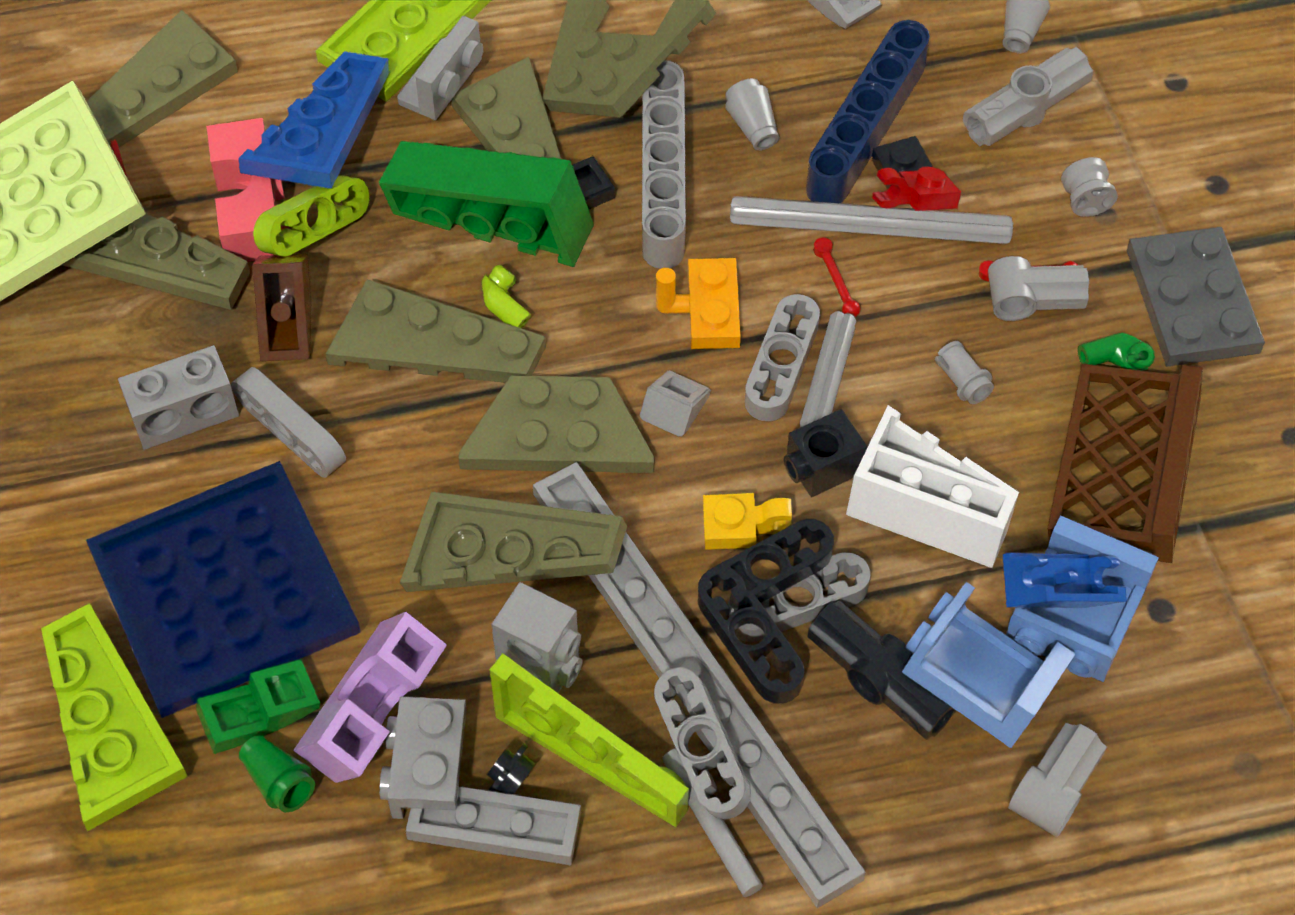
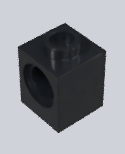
M840 409L789 432L784 465L790 478L795 483L801 482L812 498L853 479L868 446L843 410ZM824 453L829 455L830 457L823 458L818 457L814 454Z

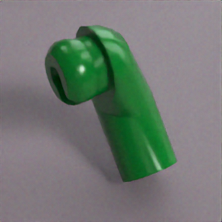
M1116 333L1078 346V356L1081 364L1099 365L1110 362L1124 369L1145 371L1153 364L1155 359V352L1149 344L1126 333Z

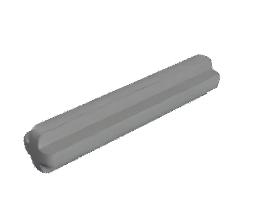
M836 311L830 316L800 421V427L832 413L855 331L856 319L852 314Z

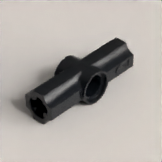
M840 600L836 603L828 604L808 628L807 637L846 670L851 685L864 699L875 705H880L883 702L926 740L932 736L935 737L957 711L902 673L913 655L910 650L905 648L906 644L891 634L879 635Z

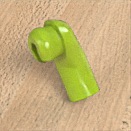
M496 265L490 275L485 274L481 282L484 303L502 322L522 329L531 318V313L510 297V293L507 291L515 284L516 276L504 266Z

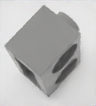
M215 345L118 378L144 450L239 417L231 385Z
M519 582L491 624L496 661L502 653L558 693L562 686L569 688L574 683L582 666V659L579 658L581 634L578 633L577 610Z

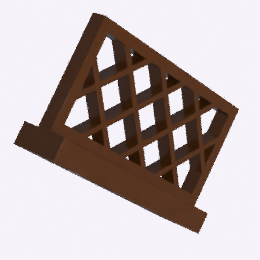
M1089 364L1081 365L1048 524V537H1051L1060 515L1063 516L1065 510L1082 501L1094 515L1093 518L1082 525L1138 549L1152 551V555L1159 557V562H1173L1201 401L1203 367L1182 365L1181 375ZM1090 381L1112 384L1118 393L1098 403L1088 392ZM1148 388L1169 391L1167 400L1152 409H1149L1137 395ZM1127 401L1140 416L1120 427L1108 412ZM1085 405L1089 408L1086 412H1084ZM1164 415V420L1162 424V422L1158 418ZM1099 419L1111 433L1090 444L1080 433V429ZM1149 424L1160 436V440L1141 450L1129 436ZM1120 442L1132 457L1112 468L1099 453ZM1078 445L1081 448V450L1076 453V448ZM1157 456L1156 463L1154 465L1151 459ZM1090 459L1103 474L1082 486L1072 475V469ZM1142 466L1153 480L1150 484L1134 493L1121 477ZM1112 483L1125 499L1104 511L1091 495ZM1070 487L1073 492L1067 495L1068 488ZM1149 498L1148 507H1146L1143 501ZM1134 508L1145 521L1143 533L1121 530L1114 523L1113 519Z

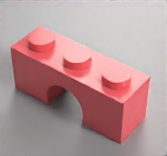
M263 118L206 126L210 161L218 191L243 190L234 196L215 199L222 248L247 262L255 261L259 256L274 255L264 253L258 249L254 241L253 231L258 217L263 212L275 207L277 200L285 199L283 182L277 179L240 173L238 158L247 149L254 151L262 143L261 135L265 132ZM281 225V230L289 229L288 226Z

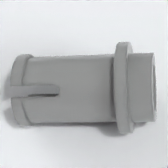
M950 342L939 350L938 354L940 356L935 357V362L958 388L956 391L957 396L961 400L968 401L970 404H977L985 400L994 389V385L991 382L992 374L986 369H980L964 349L961 342Z

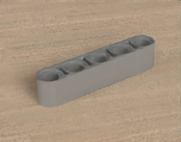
M664 60L658 66L657 71L660 76L643 93L642 253L645 261L658 269L675 267L683 260L685 254L684 73L678 64Z

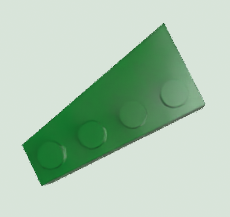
M401 141L379 181V185L395 215L449 231L453 224H456L474 235V238L489 243L492 242L494 236L519 243L518 251L533 256L537 255L539 249L559 255L558 263L571 267L575 266L594 226L570 160H562L555 157L545 158L519 155L512 152L502 153L476 150L469 147L459 148L434 145L432 143Z

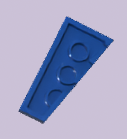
M344 51L312 83L313 92L308 97L298 98L288 108L289 116L279 126L272 124L261 135L262 143L254 151L247 149L238 158L240 173L331 189L389 75L388 58Z

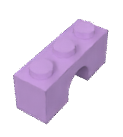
M407 612L380 622L293 751L335 783L360 777L390 732L382 726L384 719L399 701L400 697L420 687L447 644Z

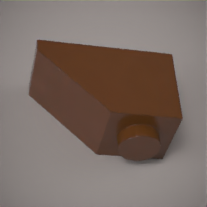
M308 254L259 256L252 264L260 362L310 359L311 288Z

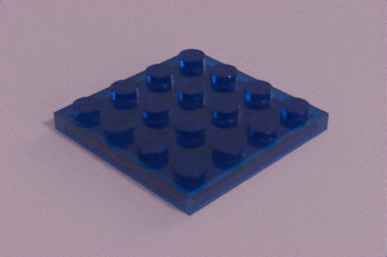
M280 461L86 540L161 718L196 704L198 698L223 692L248 682L252 672L299 660L361 633L359 622Z

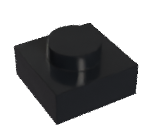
M916 136L873 148L872 162L877 171L883 168H893L899 173L901 171H918L922 167H933ZM885 185L887 190L890 188L891 185Z

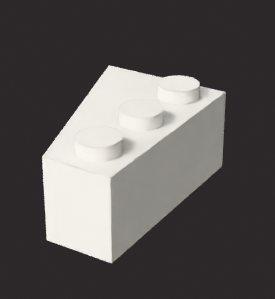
M888 405L854 475L846 515L992 568L1007 534L1019 492L967 457L962 461L958 460L938 446L940 439L928 431L922 435L901 422V413Z

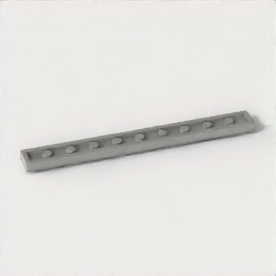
M577 462L533 484V495L541 506L614 515ZM625 533L614 573L589 575V577L659 678L663 673L672 668L683 667L696 673L704 683L750 786L751 795L747 805L748 809L816 908L821 907L864 881V869L634 542ZM683 684L674 687L676 696L673 699L684 710L686 717L689 718L697 715L692 710L687 699V693L693 689L688 690ZM710 729L697 730L696 733L709 752H711L716 745L715 732Z

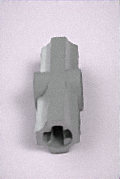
M1077 47L1073 49L1065 48L1038 66H1023L1016 69L1012 73L1010 84L964 112L963 123L968 130L969 137L979 146L983 144L990 146L1020 126L1033 127L1044 120L1048 108L1091 81L1093 70L1088 63L1087 56Z

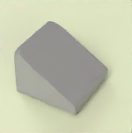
M669 370L647 388L640 418L676 436L682 437L689 430L709 398L711 390L704 385Z

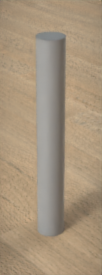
M675 748L667 752L662 758L665 766L679 775L684 781L685 786L689 788L688 804L743 897L755 894L763 885L725 821L711 815L700 804L677 749Z

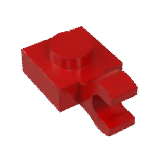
M922 167L918 171H901L898 173L893 168H883L877 171V177L884 185H891L884 192H873L872 198L881 208L890 209L898 205L910 204L915 211L958 209L961 191L941 169Z

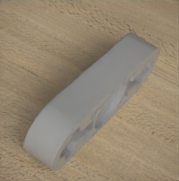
M800 294L789 295L783 298L776 307L745 388L746 410L752 417L758 420H777L789 408L818 332L820 310L817 303L808 296ZM796 314L802 315L804 319L799 321L796 335L789 333L790 320H793ZM785 349L792 352L796 360L788 365H778L771 361L769 355L775 350ZM769 379L776 381L775 396H771L769 401L761 400L760 396L766 393Z
M251 367L231 382L232 390L240 403L318 475L326 478L346 462L345 453L335 438L261 371Z
M839 553L833 555L829 564L822 570L790 587L807 589L813 596V601L809 605L804 607L790 605L784 598L785 592L790 588L773 596V606L769 607V599L761 604L780 631L783 632L815 620L818 614L830 603L833 604L840 600L845 606L850 607L861 602L868 592L870 568L867 562L856 554ZM844 572L847 578L855 577L854 586L848 587L845 581L837 582L838 573ZM828 587L827 597H824L823 589ZM729 600L728 606H729V608H730V609H729V617H730L732 614L735 613V611H734V609L732 608V606H731V604H730V600ZM753 624L740 626L735 632L736 638L746 642H755L765 638L763 630Z
M683 667L672 668L663 673L655 685L654 696L700 804L714 817L720 819L734 818L746 809L750 801L751 792L748 781L704 683L690 669ZM683 684L688 690L693 689L687 693V699L692 710L697 715L687 718L680 705L675 700H671L676 696L674 687ZM700 729L714 731L716 734V745L709 754L705 756L690 754L688 741L694 732ZM717 767L720 775L729 785L736 784L729 791L731 800L727 803H722L717 797L710 798V796L717 792V786L712 775L707 770ZM700 770H704L700 775H698V772Z

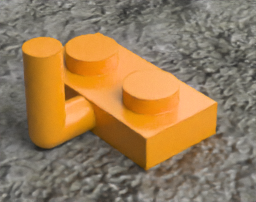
M736 258L688 259L689 294H675L676 274L674 270L665 267L657 271L656 308L663 314L690 313L691 349L740 348Z

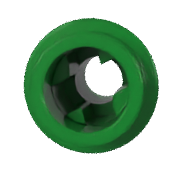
M261 735L250 738L241 747L239 759L244 764L269 807L280 809L285 813L293 812L302 807L312 796L315 789V781L311 777L312 773L308 765L272 742L267 741Z

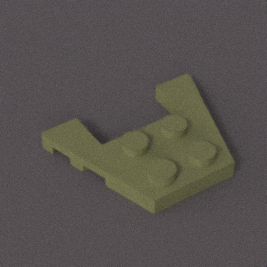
M568 0L542 100L550 111L621 118L660 76L657 71L658 66L670 54H680L690 44L687 35L701 21L706 26L716 14L714 8L708 0H674L655 35L596 32L610 8L605 0Z

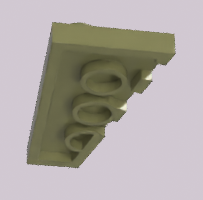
M181 10L86 102L109 145L110 141L116 139L118 147H121L236 74L238 69L235 59Z
M147 213L61 264L232 310L250 274L246 260L198 235L193 238L179 231L177 224L162 216L156 219Z
M367 279L328 348L326 358L328 365L345 366L346 361L368 363L369 369L389 371L390 366L417 368L418 374L438 376L439 372L447 371L463 373L465 379L506 383L511 375H533L546 348V339L543 335Z

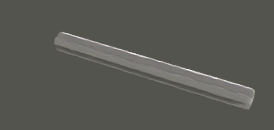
M743 196L733 197L730 209L731 223L739 225L999 244L1009 243L1013 233L1012 217L1005 215L936 210L915 211L914 209L895 207L885 209L880 206Z

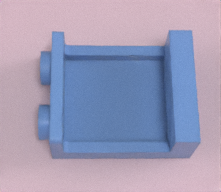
M1060 515L1045 554H1088L1089 558L1111 556L1118 559L1120 562L1119 566L1106 568L1103 571L1102 581L1105 586L1116 585L1126 587L1127 602L1089 608H1015L1006 636L1035 656L1043 655L1047 657L1056 643L1059 642L1075 653V656L1067 666L1070 672L1080 677H1093L1104 682L1150 582L1159 557Z
M966 582L955 597L945 592L928 617L935 623L933 626L923 621L905 647L914 654L902 673L1012 748L1075 656V653L1057 642L1044 661L966 608L965 603L975 587Z

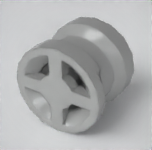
M1100 158L1081 159L1068 166L1062 173L1061 181L1065 191L1071 194L1070 205L1073 212L1078 216L1089 217L1098 215L1111 208L1117 201L1118 194L1114 185L1107 182L1109 171L1105 161Z

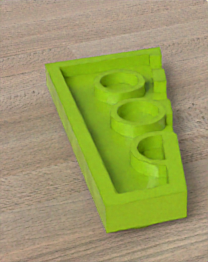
M90 603L42 627L41 631L52 682L61 712L59 713L69 749L73 779L79 795L81 816L87 831H90L188 776Z
M502 653L490 668L497 719L674 827L678 826L688 811L689 788L685 786L684 781L679 775L666 767L657 766Z

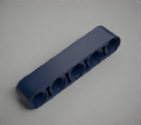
M902 20L895 23L889 29L811 152L808 163L806 192L812 202L841 204L847 198L871 159L873 148L879 146L921 78L926 65L930 35L928 29L920 22Z

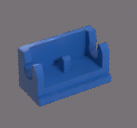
M1003 554L1006 606L1011 608H1089L1127 602L1126 587L1116 585L1105 586L1102 581L1103 571L1106 568L1119 566L1120 562L1111 556L1089 558L1088 554Z

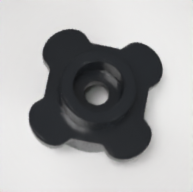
M525 743L522 744L515 754L507 748L503 751L486 774L495 781L488 791L494 792L497 789L501 793L511 795L516 792L536 764L523 754L528 747Z

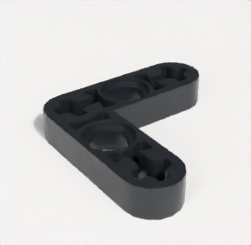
M816 519L798 521L709 569L702 575L698 583L697 604L700 611L758 694L771 703L784 704L792 701L799 695L803 686L804 665L761 603L819 572L829 564L833 553L834 536L831 529L825 523ZM806 539L810 544L819 542L818 552L814 553L809 547L800 550L801 540ZM792 555H794L793 566H791L789 559ZM770 560L779 566L781 572L773 579L763 580L753 574L751 567L757 561ZM718 587L722 592L731 589L730 604L735 613L730 617V608L724 599L720 596L712 599V588ZM753 624L763 630L765 638L759 644L746 645L736 638L735 632L740 626ZM771 650L770 662L780 674L789 671L787 684H783L779 679L769 681L771 667L765 657Z

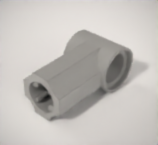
M1010 256L996 260L988 268L994 315L999 319L1005 321L1022 320L1032 315L1035 310L1086 309L1089 299V277L1087 268H1084L1083 265L1031 267L1027 259Z
M1065 723L1038 767L1033 765L1028 770L1016 789L1008 808L1055 837H1058L1077 807L1082 796L1080 792L1103 757L1107 746L1100 741L1097 733L1082 724L1071 725Z

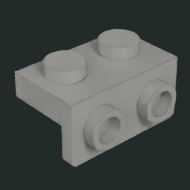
M465 16L460 18L447 37L442 38L398 94L397 98L400 106L433 120L439 117L482 60L483 44L480 43L479 22Z
M400 697L397 717H388L386 728L390 731L386 737V748L393 749L391 767L383 766L380 776V799L388 800L392 818L404 819L405 808L456 810L467 711L465 700Z

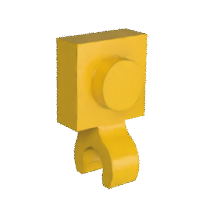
M754 493L703 495L705 550L750 548L757 544L756 534L774 535L792 525L791 499L774 498L764 502L762 505L755 506Z

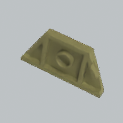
M511 375L459 452V467L464 470L560 471L577 462L584 472L654 473V456L610 377Z

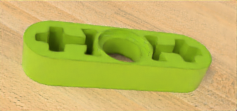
M338 175L331 189L314 186L263 212L258 217L254 226L253 236L256 246L264 253L289 256L356 221L364 215L369 204L367 185L359 178ZM343 200V205H337L333 203V201L341 202ZM315 203L318 209V217L315 224L309 227L307 212L310 206ZM281 225L291 227L292 229L285 228L281 230Z

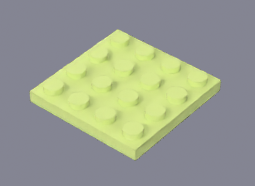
M73 81L0 123L1 301L146 214L84 96Z

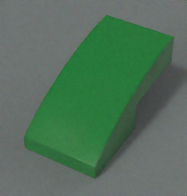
M302 659L250 673L248 685L198 698L196 711L213 754H217L244 745L246 741L254 736L261 735L264 737L304 718L319 709L320 701Z

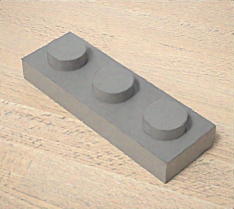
M458 787L456 810L411 808L406 827L407 840L572 865L581 819V805Z

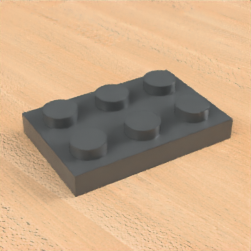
M1222 227L1129 240L1126 251L1166 367L1261 354L1265 341Z

